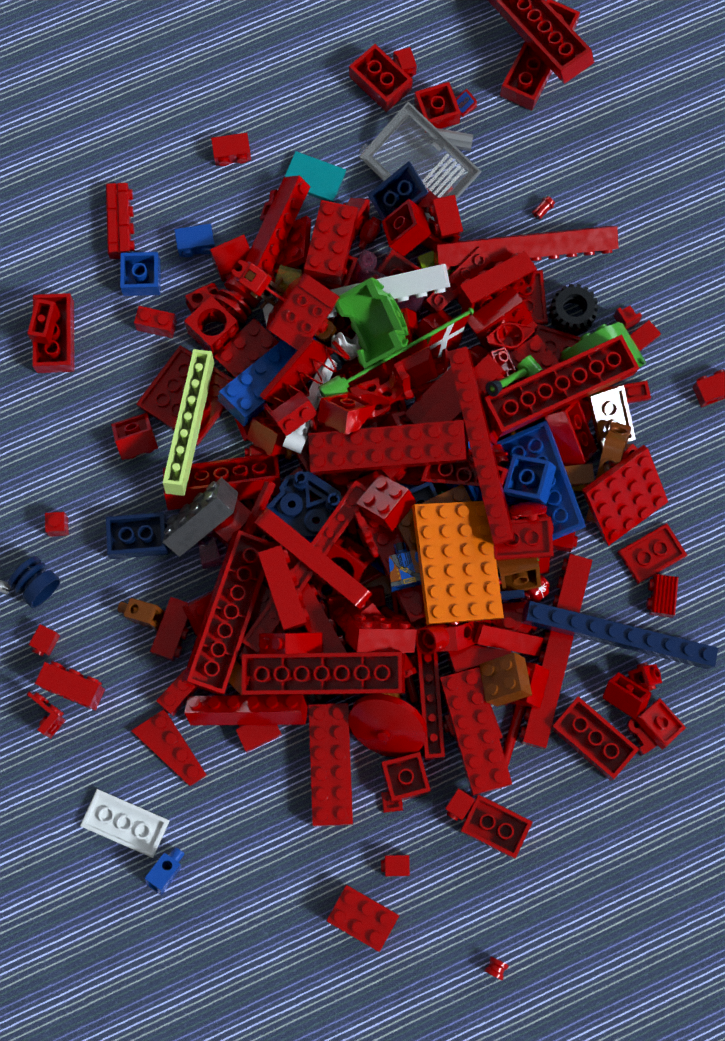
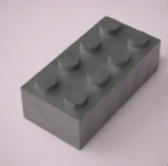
M222 477L217 482H211L204 493H198L192 503L185 504L181 508L180 513L172 515L168 519L163 543L179 557L234 513L238 492Z

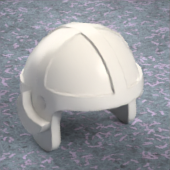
M339 332L331 339L332 349L339 352L332 344L333 340H335L349 355L350 359L346 360L343 358L344 361L355 359L358 356L357 350L362 349L358 343L359 338L357 334H355L353 339L344 336L342 332Z

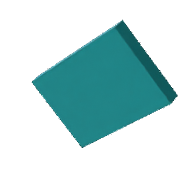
M295 151L285 177L300 175L310 185L308 195L334 202L345 177L346 169Z

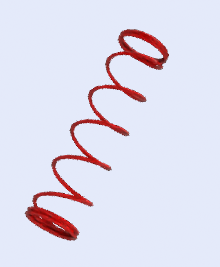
M333 340L332 344L339 352L330 347H326V353L335 371L316 359L312 360L313 366L322 383L313 379L304 372H299V377L308 393V395L304 394L306 397H309L310 393L301 377V374H304L305 376H307L308 378H310L318 384H323V380L314 364V361L323 365L330 371L336 372V367L327 349L334 351L346 360L350 359L349 355L342 349V347L335 340ZM286 384V386H285V387H286V390H287V392H288V394H289V396H290V398H291L292 396H291V394H290V392H289L287 386L293 388V389L296 390L297 392H300L298 389H296L295 387H293V386H291V385H289V384ZM272 396V400H273V403H274V405H275L276 408H277V405H276V403H275V401H274V398L277 399V400H279L280 402L284 403V401H282L281 399ZM266 403L263 405L269 413L273 411Z

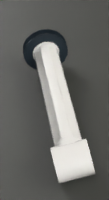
M333 351L330 357L336 367V371L342 369L344 359ZM328 358L323 364L335 371ZM323 365L318 369L323 384L331 379L332 371ZM316 372L314 379L322 383ZM313 381L309 389L310 396L307 398L317 411L320 398H322L318 387L322 384ZM310 420L286 436L283 447L301 454L308 437L307 432L310 428Z

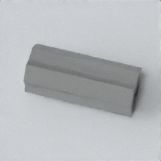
M438 128L458 149L471 151L473 134Z

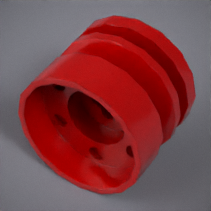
M232 273L224 284L227 290L220 289L219 295H216L214 299L238 322L244 323L247 320V316L252 313L249 307L255 308L262 298L260 297L257 300L250 295L251 291L237 282L236 276Z

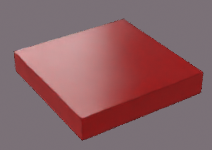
M661 698L657 699L635 719L662 750L686 728Z

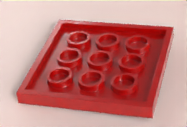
M181 345L136 403L137 407L174 431L192 357V352ZM213 367L196 443L197 446L225 410V407L218 401L219 391L233 380L215 367Z

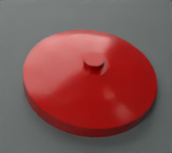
M386 694L366 695L354 703L349 714L348 721L353 735L365 747L381 755L403 757L417 753L425 743L427 725L424 718L412 705L400 698Z

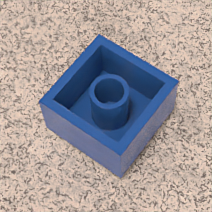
M158 252L121 253L120 288L123 296L161 295V260Z
M513 454L503 489L504 493L513 498L547 504L556 466L547 460Z

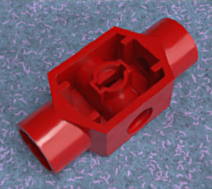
M491 620L425 624V627L417 630L416 647L425 655L464 649L476 644L473 641L479 623L491 625Z

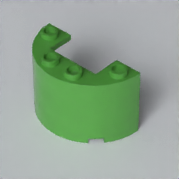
M372 277L341 294L335 305L337 313L342 317H349L352 322L351 328L359 338L358 343L362 348L357 350L358 361L364 368H368L406 347L408 339L405 336L409 335L405 319L396 301L390 293L387 294L382 290L384 285Z
M620 322L609 326L603 324L596 329V332L584 334L580 337L581 341L561 352L562 356L559 359L561 363L622 334L639 368L646 365V361L624 324Z

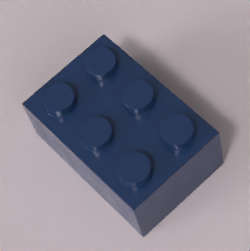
M164 512L106 517L107 555L110 559L169 555L168 547L163 543L164 531L167 528Z

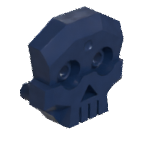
M299 471L294 475H287L279 487V494L268 504L267 508L311 543L340 503L341 492L310 471ZM310 495L318 500L310 502ZM294 502L295 507L290 508L288 504ZM314 518H318L320 522L318 524H314L312 520Z

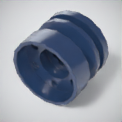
M33 556L21 564L8 580V585L15 589L14 591L17 594L23 593L22 599L31 608H36L45 602L56 591L61 582V579L52 570L46 571L47 566L41 563L37 556Z

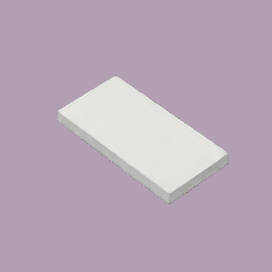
M97 789L80 826L154 858L170 821Z

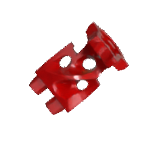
M401 361L394 364L391 377L386 383L380 385L378 377L349 388L350 393L376 406H382L380 410L374 409L365 421V426H369L385 415L391 409L390 405L395 401L414 397L410 386V376L406 373ZM372 386L376 388L373 392L367 391Z

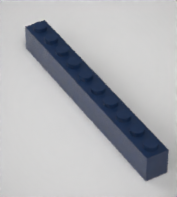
M533 601L524 604L522 624L704 669L713 668L716 664L718 647Z

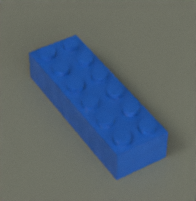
M315 336L313 337L314 340L320 342ZM283 340L219 391L218 401L243 427L252 421V418H255L264 411L263 405L265 403L268 406L272 404L264 400L260 394L297 351Z

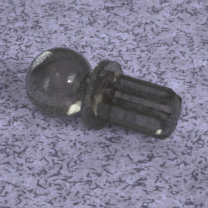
M338 694L305 695L304 699L307 706L318 704L319 701L323 704L326 700L337 697Z

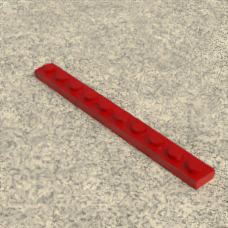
M356 480L311 542L326 556L354 518V512L359 511L360 508L356 503L368 489ZM298 561L293 568L297 580L294 582L295 588L299 587L302 592L314 573ZM273 597L242 640V643L256 653L260 651L259 633H273L280 623Z

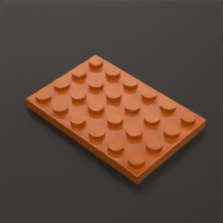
M484 502L414 504L412 512L426 625L504 618L497 562L494 555V543Z

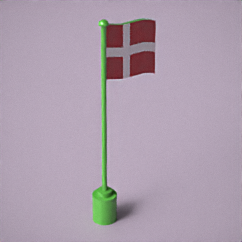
M468 308L467 312L347 380L339 375L318 387L322 397L348 392L349 382L427 338V344L431 350L433 360L442 357L443 349L448 351L457 349L461 343L465 325L470 314L473 315L474 310Z

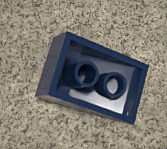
M408 161L367 195L381 219L384 220L408 199L418 205L429 191L412 163Z

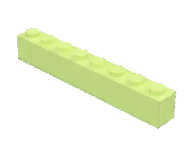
M193 349L163 479L166 494L185 496L214 367L212 351Z

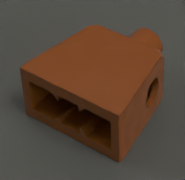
M130 598L128 603L121 601L118 605V612L123 613L124 617L131 622L158 631L165 611L157 605Z

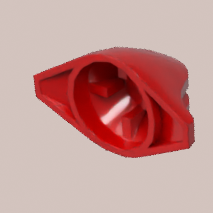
M508 322L498 326L486 337L488 344L495 346L497 349L506 347L507 351H511L521 346L535 330L531 325Z

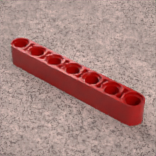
M267 507L255 520L254 524L284 549H287L291 555L357 609L360 610L372 596L368 589Z

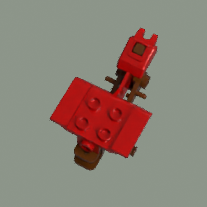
M241 259L238 261L242 266V270L236 271L233 269L231 271L236 276V281L251 291L249 294L257 300L260 297L264 299L260 306L261 309L267 303L274 306L268 315L267 330L296 350L302 346L308 337L313 338L317 336L324 342H329L337 329L327 317L340 298L337 294L306 273L291 282L286 290H283L279 287L283 277L275 284L272 282L274 279L272 276L249 261L246 263ZM271 294L272 296L277 298L278 301L275 303V299L273 297L272 299L268 298V295Z

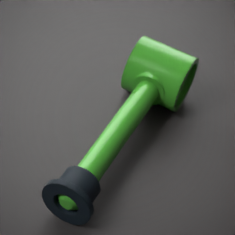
M529 355L517 365V372L500 381L488 382L485 387L488 395L495 397L505 386L522 377L526 379L543 371V368Z

